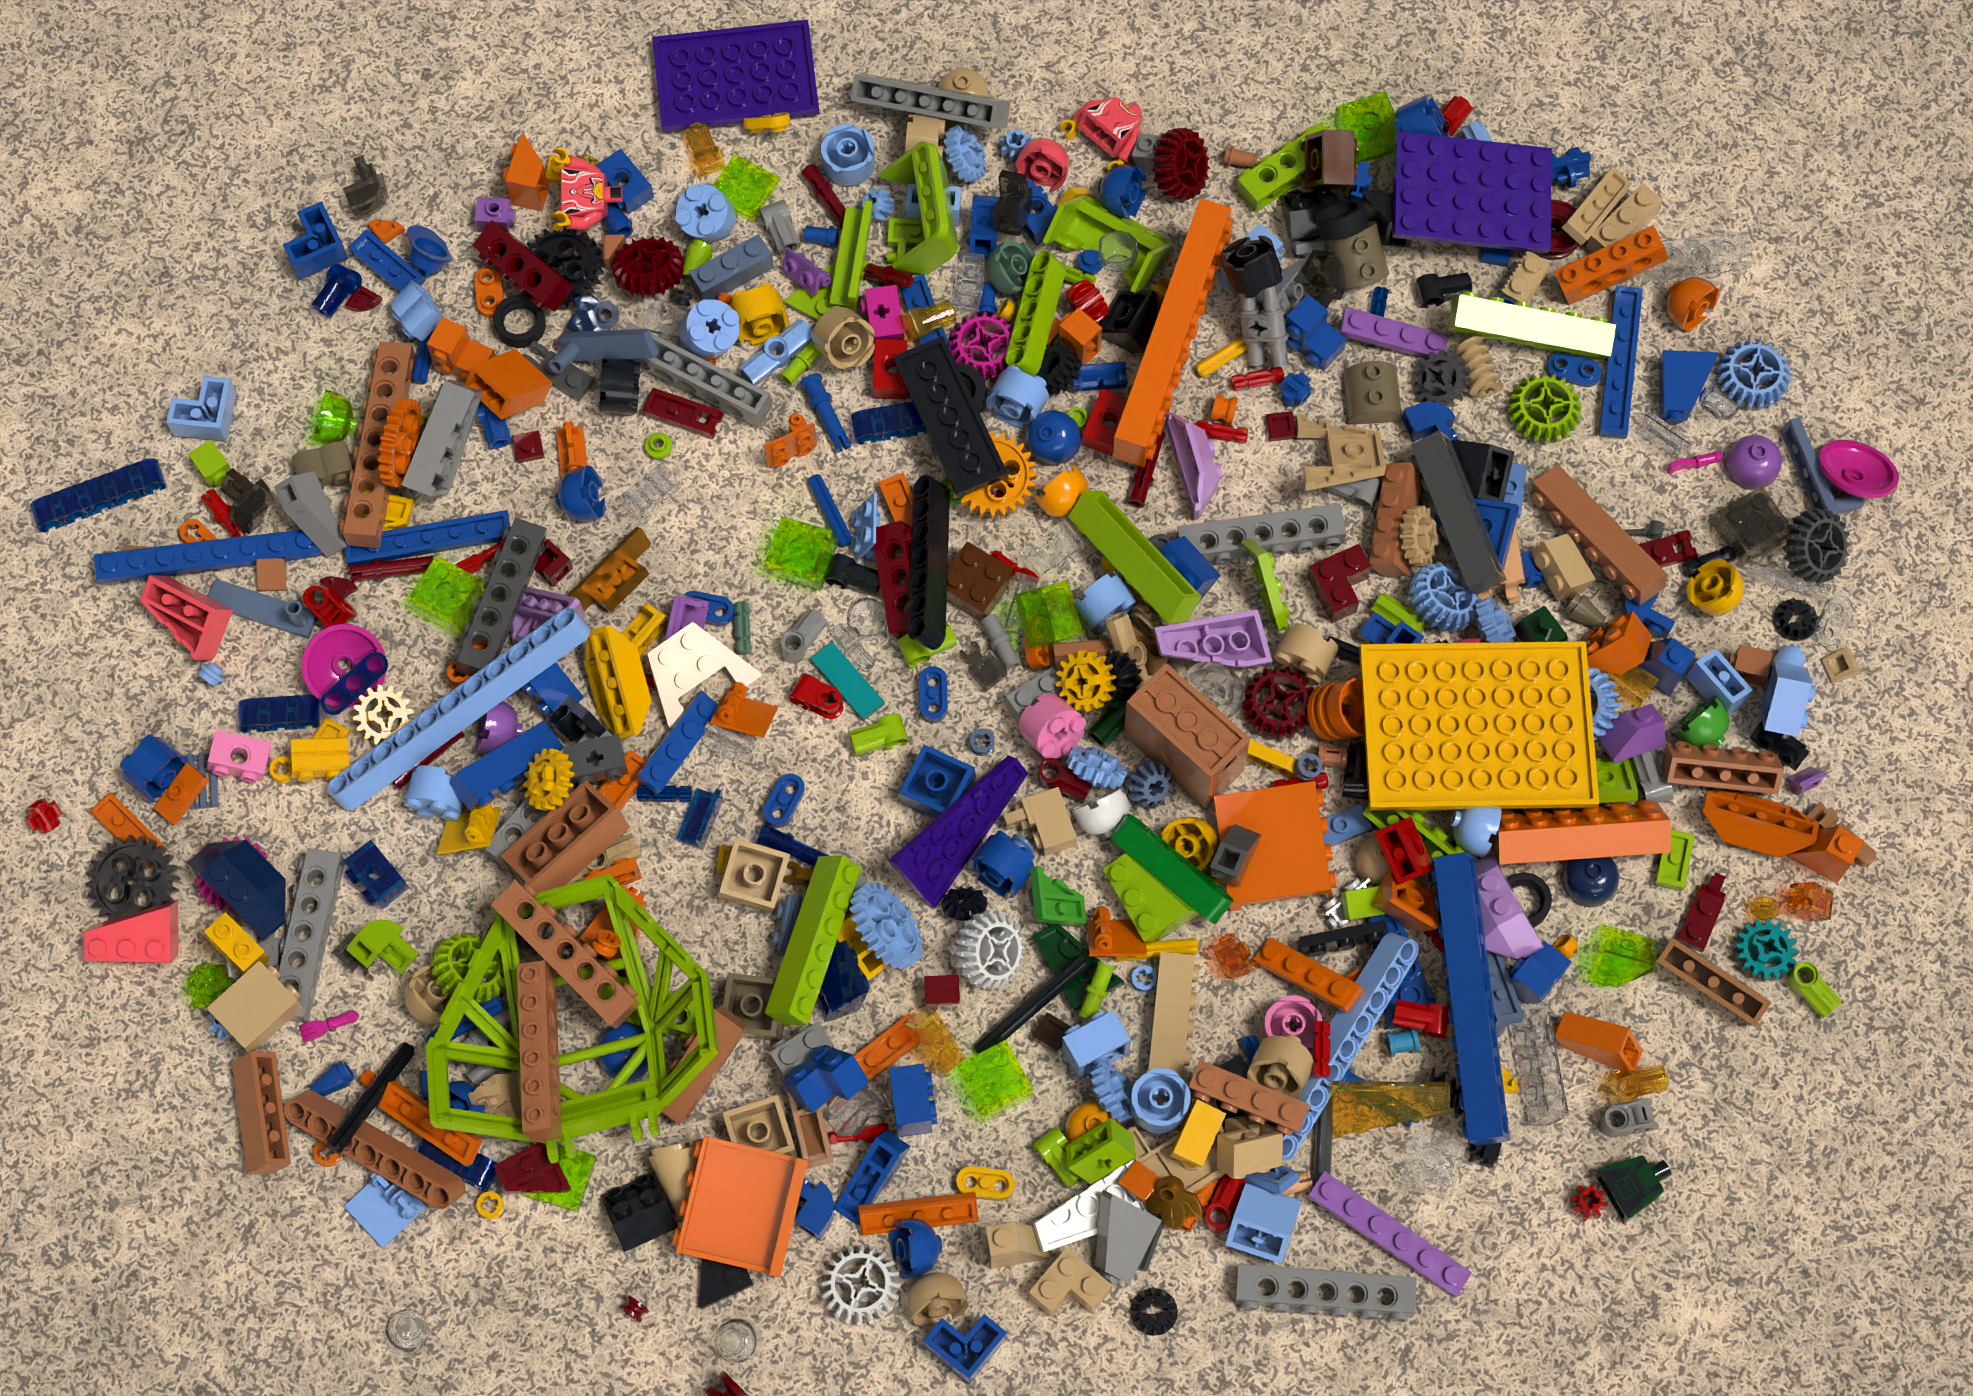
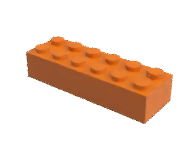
M1642 800L1638 804L1627 805L1624 802H1613L1610 806L1553 808V810L1542 811L1539 808H1528L1525 812L1520 813L1502 810L1498 832L1496 835H1491L1489 843H1492L1490 849L1499 865L1671 853V821L1661 806L1652 800Z

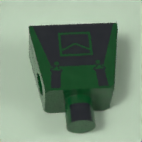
M1545 606L1523 618L1513 627L1516 635L1522 642H1567L1568 640L1566 632Z
M1641 1155L1604 1167L1597 1172L1595 1177L1623 1224H1625L1662 1195L1664 1188L1660 1181L1672 1174L1664 1160L1650 1166L1646 1158Z

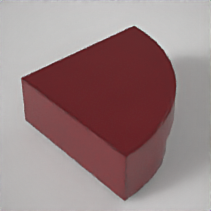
M359 284L346 302L345 308L355 312L368 311L379 305L383 299L380 295Z
M333 576L320 579L321 584L331 586L342 599L358 590L357 586L349 579Z

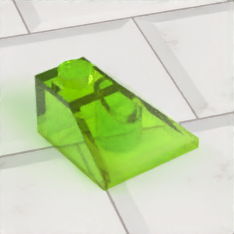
M1602 924L1590 967L1589 980H1593L1601 986L1619 987L1653 972L1656 963L1658 940Z

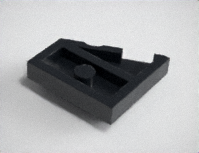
M702 1258L699 1298L701 1309H705L754 1286L746 1268Z

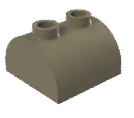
M1370 221L1366 229L1354 236L1340 240H1325L1337 288H1356L1377 282L1389 275L1376 221Z
M1368 361L1355 364L1344 371L1343 383L1348 425L1402 422L1398 374L1395 365L1384 361Z

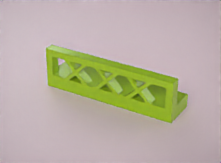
M865 200L863 209L846 207L829 308L840 306L856 312L873 216V201Z

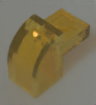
M1639 666L1621 675L1607 673L1609 675L1608 681L1616 683L1612 691H1617L1620 694L1615 698V702L1621 696L1637 708L1642 706L1659 681L1658 678Z

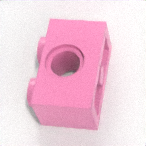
M215 730L207 769L212 770V773L217 776L228 777L229 774L240 776L242 781L256 783L257 780L263 781L272 742ZM239 753L244 755L247 760L243 763H235L232 761L231 756Z

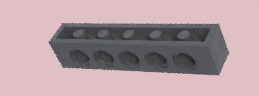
M516 517L512 526L507 525L502 541L505 542L502 550L497 549L493 559L494 571L492 574L487 573L483 584V589H486L483 598L478 597L475 602L473 612L476 615L473 622L468 621L463 634L466 637L463 646L458 645L453 660L457 662V672L471 677L500 656L546 541L547 528ZM516 548H521L525 552L522 554H516L512 552V550ZM505 572H512L515 576L507 578L503 574ZM495 596H503L506 598L502 602H497L493 600ZM491 619L496 621V624L487 626L483 622ZM481 643L487 647L483 650H477L473 646Z

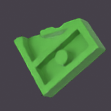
M1035 866L1030 869L1036 922L1077 927L1087 924L1083 895L1074 889L1068 888L1060 879L1052 880L1043 874L1044 868L1041 866Z

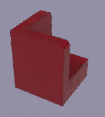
M547 539L544 542L546 550L539 556L534 570L554 587L573 569L570 558Z
M959 975L924 976L926 1011H936L937 1005L960 1003Z

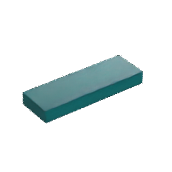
M830 642L810 658L811 662L828 682L839 690L841 697L862 721H865L885 705L884 700L833 642Z

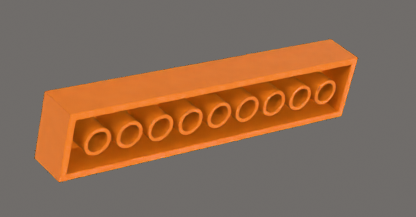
M1202 198L1198 202L1114 436L1113 458L1143 468L1147 459H1153L1157 444H1155L1157 436L1162 434L1166 411H1170L1174 396L1172 395L1174 388L1179 386L1183 363H1187L1191 348L1189 347L1191 340L1196 338L1199 329V318L1204 315L1208 301L1206 299L1208 292H1212L1216 281V270L1220 269L1222 265L1220 257L1223 258L1225 245H1229L1233 230L1231 229L1234 219L1230 218L1231 207Z

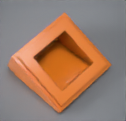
M1135 1160L1117 1183L1137 1202H1144L1155 1190L1161 1178Z

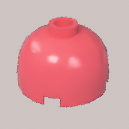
M1038 138L1025 144L1015 162V167L1017 166L1018 169L1017 176L1024 184L1032 180L1036 186L1037 184L1051 187L1049 191L1062 187L1069 171V158L1066 150L1052 139Z

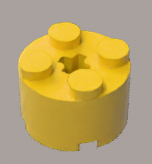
M764 283L757 288L747 291H737L731 296L732 302L729 306L739 315L740 331L738 339L742 343L746 340L750 341L751 345L763 344L769 338L779 336V332L784 327L785 330L789 328L790 321L780 293L773 288L772 284Z

